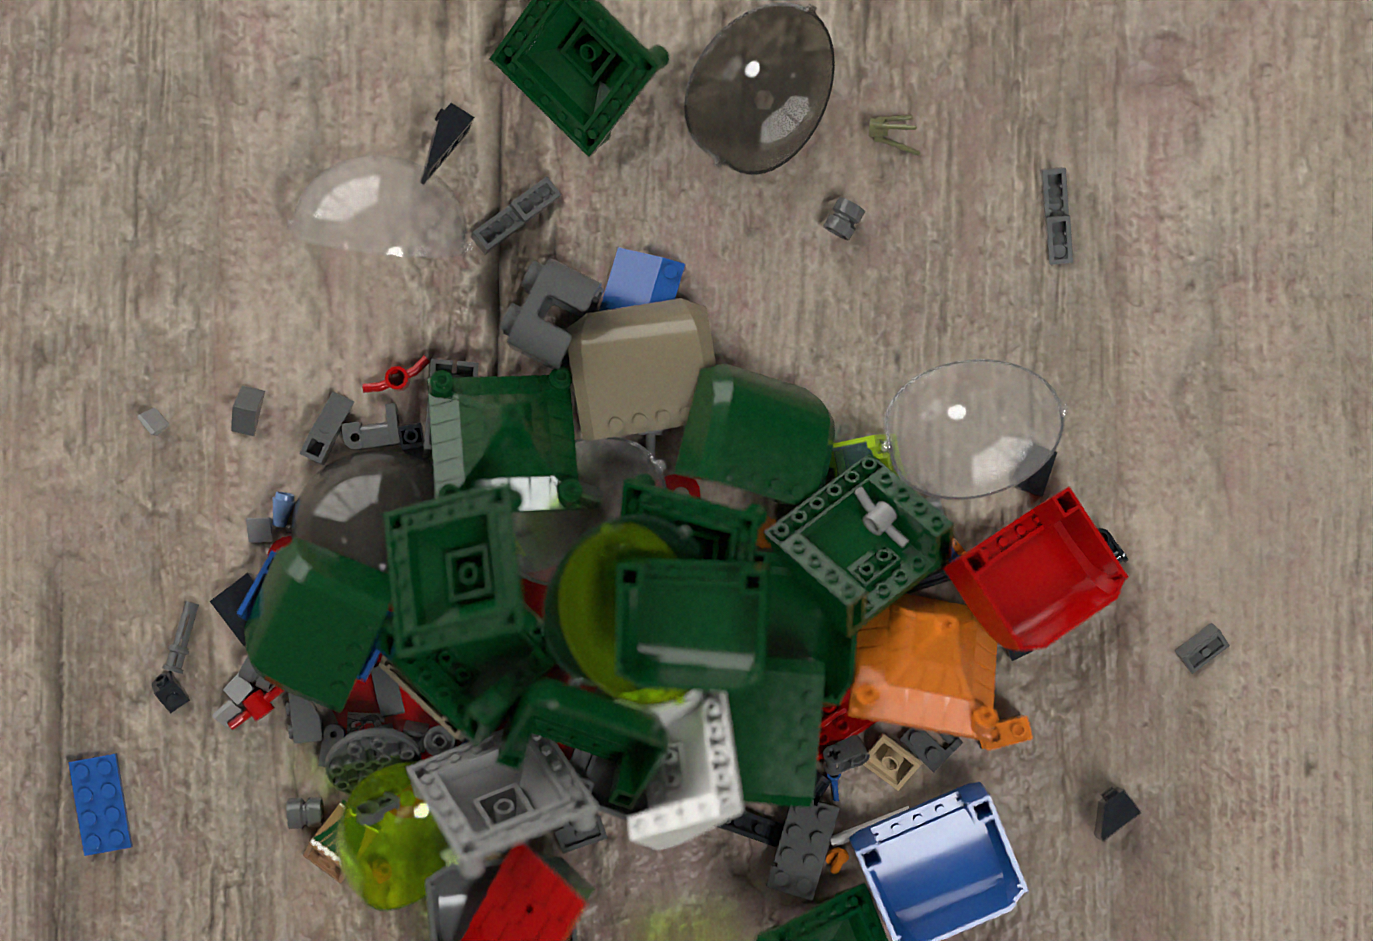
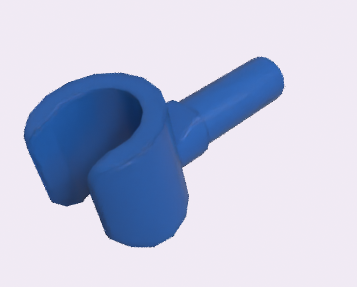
M841 773L836 778H832L827 774V778L831 781L833 801H839L838 780L841 777Z

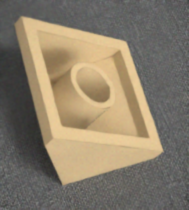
M881 733L868 751L870 755L869 760L863 765L899 791L921 766L922 762Z

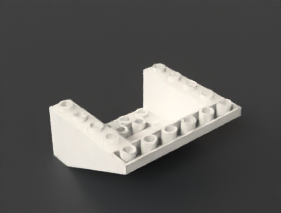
M651 689L615 700L659 716L670 737L668 755L646 786L649 811L628 817L631 841L656 850H662L680 845L743 813L726 692Z

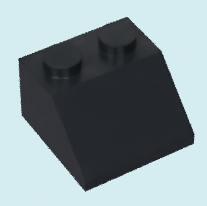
M1119 787L1108 788L1101 794L1103 798L1098 801L1094 835L1103 842L1141 813L1126 791Z

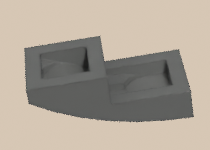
M374 667L371 674L381 717L385 718L405 713L399 685L380 667Z

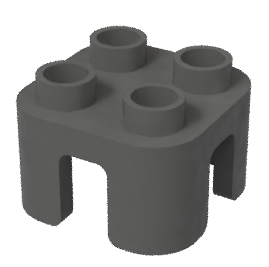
M549 258L545 265L534 260L522 282V286L525 287L524 292L528 293L529 296L523 307L514 303L510 305L501 322L500 329L503 330V334L508 336L507 344L510 348L551 369L556 368L559 370L560 366L566 367L570 360L568 346L571 342V336L569 333L543 321L550 307L558 306L581 318L587 313L595 312L604 289L601 287L602 283L552 258Z

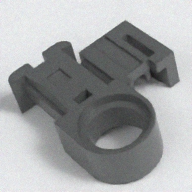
M370 780L354 788V799L364 801L356 808V821L359 824H375L383 819V814L394 808L399 810L400 798L389 791H383L382 796V793L372 789V781Z

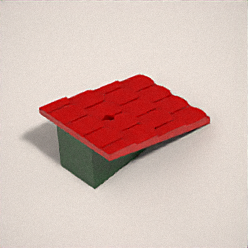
M524 841L514 844L461 941H567L588 905L586 900L595 888L563 858L538 855Z

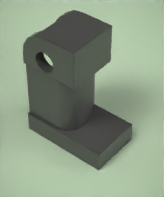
M395 403L385 404L387 422L362 425L360 422L341 424L343 440L347 447L355 451L401 445L398 431L400 423L397 405ZM355 435L360 436L358 442L353 441Z

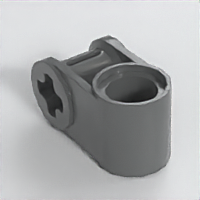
M852 735L824 749L823 758L825 761L823 768L829 775H839L849 769L865 764L869 760L870 755L859 736Z

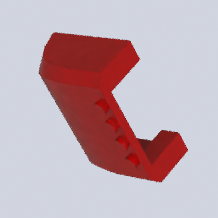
M1070 486L1038 504L943 567L963 600L989 636L999 645L1016 651L1047 648L1117 600L1125 580L1129 577Z

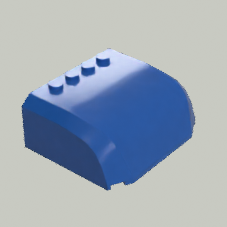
M981 782L965 784L862 828L849 837L893 941L944 940L1011 911L1016 906L1019 898L1029 891L992 799Z

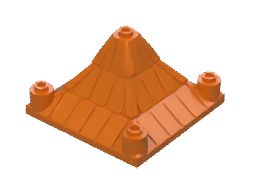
M905 593L857 631L854 681L851 685L849 716L990 742L992 730L998 721V715L993 709L997 642L989 636L967 605Z

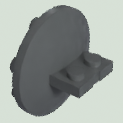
M389 723L371 729L346 733V737L339 740L327 754L325 762L326 774L331 784L337 790L354 796V788L368 780L372 781V789L382 793V796L383 792L381 791L387 790L395 795L411 783L406 767L421 762L422 758L417 743L408 735L395 731L393 724Z

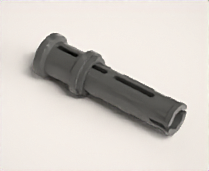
M185 601L174 642L168 646V658L162 669L183 674L182 666L185 656L189 654L187 645L199 604ZM189 615L185 633L182 635L187 616ZM176 654H178V657H177V660H176V664L173 665V664H174L175 657H176Z

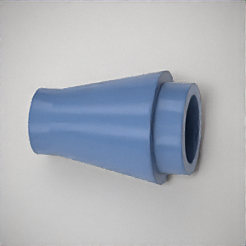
M276 492L275 497H272V525L286 527L296 503L294 501L295 495L286 492Z

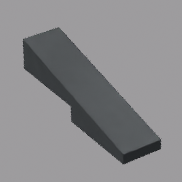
M1066 168L1040 169L1049 264L1073 263Z
M545 177L513 200L504 210L474 230L471 238L486 255L557 200L562 194L551 180Z

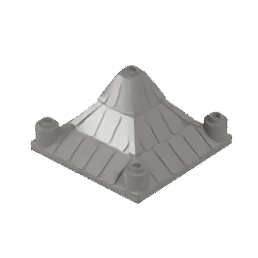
M503 729L492 733L478 747L468 742L406 767L407 775L412 782L414 795L424 800L440 829L443 831L458 857L460 872L463 876L476 877L484 871L483 857L495 852L508 855L514 844L524 841L528 845L536 835L566 824L568 821H572L573 827L579 831H587L595 826V813L598 812L597 804L555 741L531 733L526 758L519 770L495 763Z

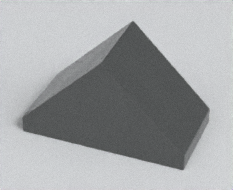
M241 386L232 408V432L255 436L265 395L264 390Z

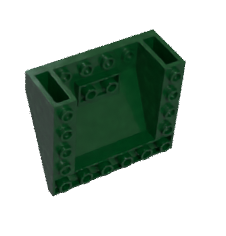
M869 453L765 531V539L829 622L844 636L849 638L952 557L954 523ZM862 487L875 506L879 501H882L893 508L897 516L891 524L909 540L903 548L889 537L885 531L880 535H876L865 526L863 518L868 514V511L863 507L855 494L858 488Z
M394 614L382 623L375 647L475 747H478L510 716L527 686L546 678L570 652L537 619L535 629L528 634L512 632L432 650L426 657L409 656L402 658L397 656Z

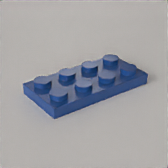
M117 753L68 762L84 856L133 847Z

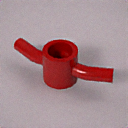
M423 356L413 367L407 370L400 366L391 367L385 374V380L376 383H364L362 385L363 393L380 392L388 388L394 391H403L410 385V378L418 375L430 361ZM397 372H402L404 374V382L396 386L395 383L391 382V377Z
M275 686L266 694L262 689L256 691L242 702L246 709L227 722V724L234 730L250 717L255 722L259 721L275 709L271 701L285 690Z

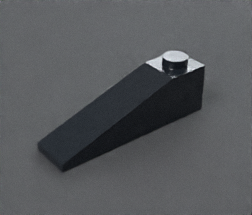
M450 103L445 110L441 108L435 117L437 124L433 132L420 183L423 185L469 133L475 118L453 103Z
M743 811V813L715 827L777 847L784 824Z

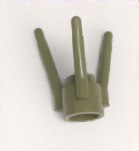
M912 115L877 116V118L870 119L869 137H874V142H881L903 151L920 155L918 150L883 138V136H888V129L916 130V125L889 124V122L911 120L913 118Z

